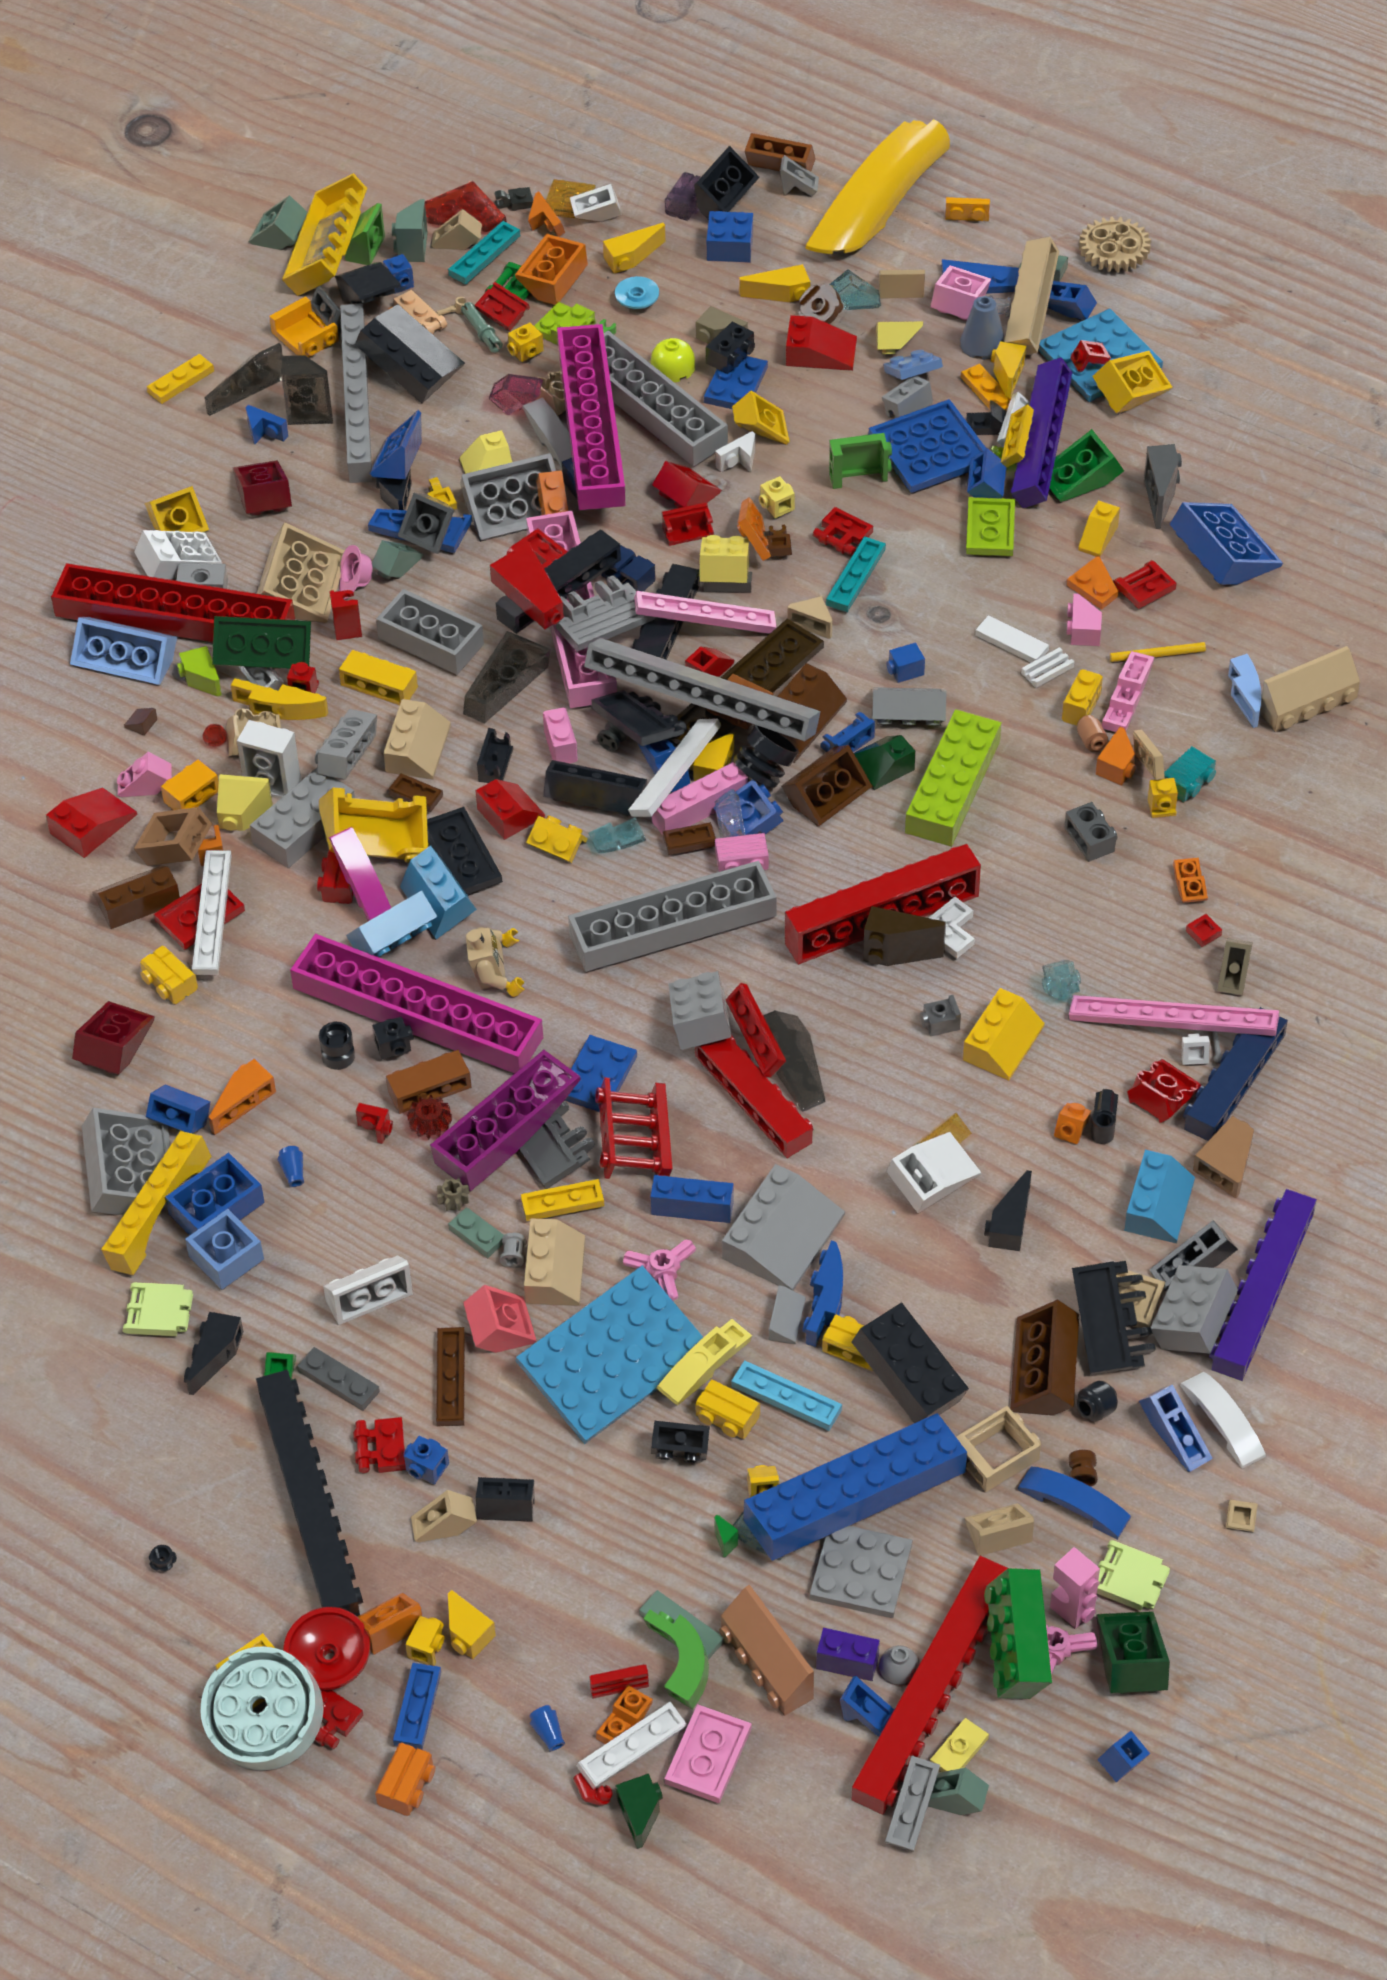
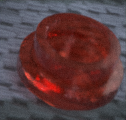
M219 724L208 725L203 732V741L208 746H220L227 740V732Z

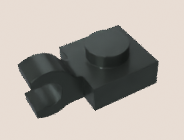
M530 187L508 189V194L502 190L494 192L496 197L494 203L497 209L511 206L512 210L532 207L533 197Z

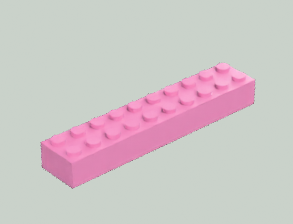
M573 511L526 518L527 535L538 528L566 551L581 543ZM591 582L576 592L583 600L594 597ZM556 624L550 626L570 708L592 705L591 699L617 692L616 677L584 667L588 647L577 652L556 629Z

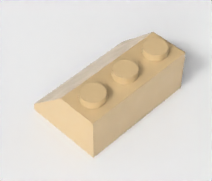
M402 699L384 750L386 772L434 779L451 722L425 702Z
M530 1218L524 1281L526 1304L580 1306L585 1248L584 1234L558 1219Z

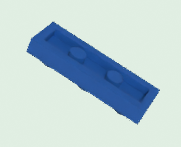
M412 1663L393 1738L394 1746L404 1743L413 1746L415 1749L423 1750L441 1676V1667Z

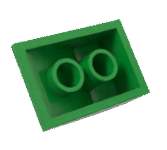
M1091 429L1056 456L1050 490L1060 502L1106 486L1122 474L1124 469Z

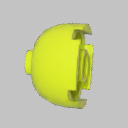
M669 338L662 340L655 346L652 351L650 364L675 383L680 382V378L686 376L687 379L695 371V356L688 343L681 339Z

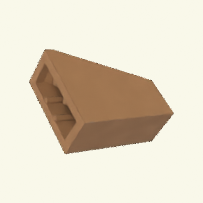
M1232 1116L1195 1155L1193 1171L1234 1198H1237L1240 1194L1252 1146L1254 1129L1247 1122Z

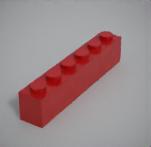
M732 1035L731 1038L695 1047V1057L786 1158L812 1144L814 1129L811 1122L798 1113L795 1104L792 1101H788L782 1095L777 1084H772L767 1077H764L760 1067H757L752 1062L746 1050L739 1048Z

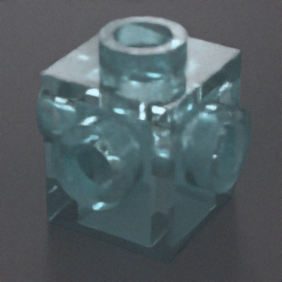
M1065 959L1042 966L1044 974L1042 985L1044 991L1049 996L1061 1001L1072 998L1073 993L1080 992L1079 984H1081V977L1079 971L1075 969L1073 961Z

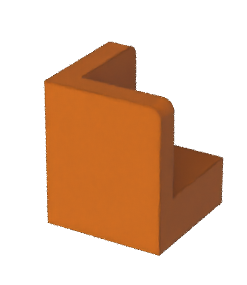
M213 825L215 837L204 839L198 849L201 866H204L206 851H223L219 825Z

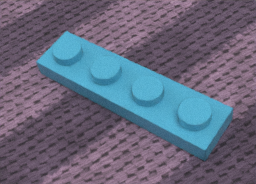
M745 1360L731 1381L733 1388L830 1431L842 1411V1404Z

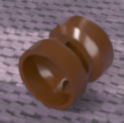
M1090 1450L1071 1452L1068 1457L1069 1466L1072 1468L1069 1477L1090 1487L1094 1486L1098 1482L1097 1471L1094 1469L1097 1464L1096 1454Z

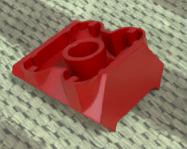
M1164 1059L1153 1062L1149 1071L1142 1070L1137 1073L1134 1084L1127 1091L1130 1104L1134 1102L1158 1118L1159 1123L1170 1119L1196 1094L1201 1084Z

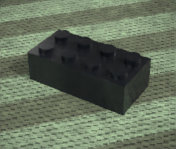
M902 1302L860 1328L852 1340L853 1345L914 1423L936 1413L942 1414L959 1403L969 1390L968 1386Z

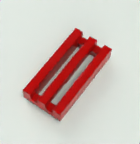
M643 1664L589 1676L592 1699L623 1693L628 1685L636 1690L649 1687L647 1665Z

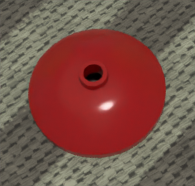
M323 1607L304 1614L291 1626L284 1641L283 1651L295 1657L312 1674L320 1690H332L352 1682L363 1671L370 1655V1639L364 1624L357 1616L341 1608ZM327 1654H334L332 1659H325Z

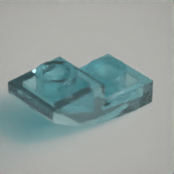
M636 817L616 827H613L610 822L588 833L597 853L618 851L646 841Z

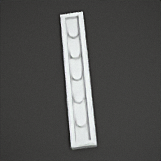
M718 719L697 720L628 809L632 817H652L721 727Z
M206 851L192 965V972L195 975H219L232 858L231 851Z

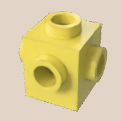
M779 476L760 485L759 502L774 518H777L795 510V493L789 483L786 484Z

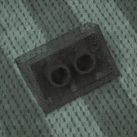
M305 355L282 356L281 378L288 425L333 424L327 370Z

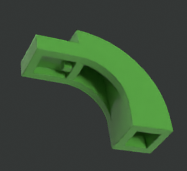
M649 1610L643 1618L647 1627L672 1642L679 1650L678 1665L664 1687L669 1696L693 1710L701 1698L708 1681L709 1662L706 1649L696 1629L686 1618L679 1615L674 1622L669 1615L662 1611L657 1614Z

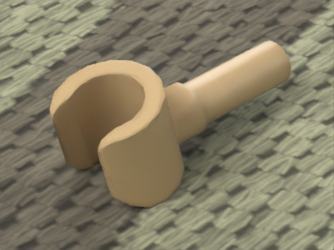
M457 297L455 305L438 310L437 314L440 316L456 312L463 315L461 307L464 306L467 310V307L464 305L466 298Z

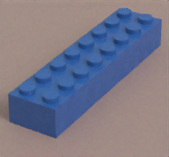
M936 1413L744 1500L743 1521L773 1561L965 1473L967 1451L940 1415Z

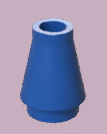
M297 1146L282 1148L279 1151L277 1160L288 1180V1184L290 1187L301 1186L304 1184L303 1152Z
M545 1705L534 1710L529 1715L531 1719L530 1725L547 1745L549 1751H555L565 1745L556 1710H552L550 1705Z

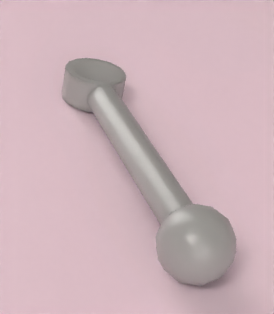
M1212 1031L1216 1053L1214 1061L1220 1064L1223 1055L1220 1052L1218 1033Z

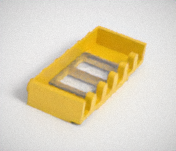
M354 173L316 191L282 278L285 284L297 296L329 282L336 275L342 256H345L361 214L360 207L367 191V187Z

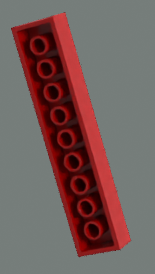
M66 563L51 596L56 617L78 620L79 617H91L166 635L213 642L214 616L295 620L292 599Z

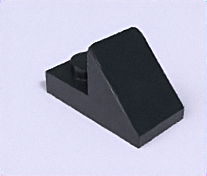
M990 400L989 412L966 413V421L976 435H999L1007 411Z

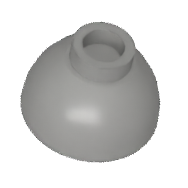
M901 1645L887 1649L879 1663L880 1673L883 1678L896 1685L910 1683L919 1666L917 1655L910 1648Z

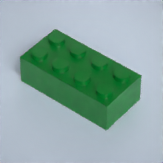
M1008 1568L986 1586L984 1594L985 1602L989 1607L987 1627L989 1632H991L992 1638L990 1656L994 1660L995 1668L993 1685L997 1689V1698L1031 1699L1052 1683L1040 1569Z

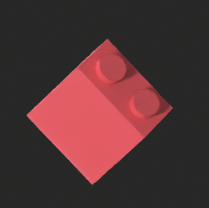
M483 1285L463 1302L476 1347L497 1353L531 1345L537 1341L523 1296Z

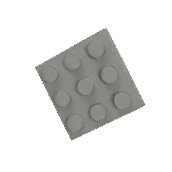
M847 1526L826 1536L812 1584L810 1600L893 1618L913 1540Z

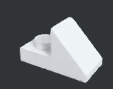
M751 431L716 450V468L723 472L741 463L751 472L755 454V433Z

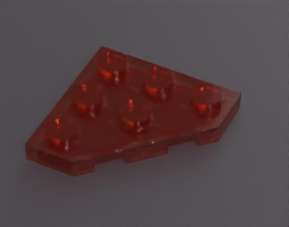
M474 181L425 201L428 224L443 225L462 209L482 223L481 231L484 232L492 231L502 221L507 222L506 216Z

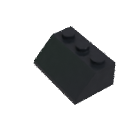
M731 146L725 149L694 184L698 210L708 221L710 211L729 212L760 178Z

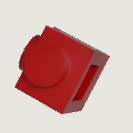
M304 662L292 664L287 675L288 686L298 688L299 684L306 685V690H301L316 693L319 680H317L315 667H310Z

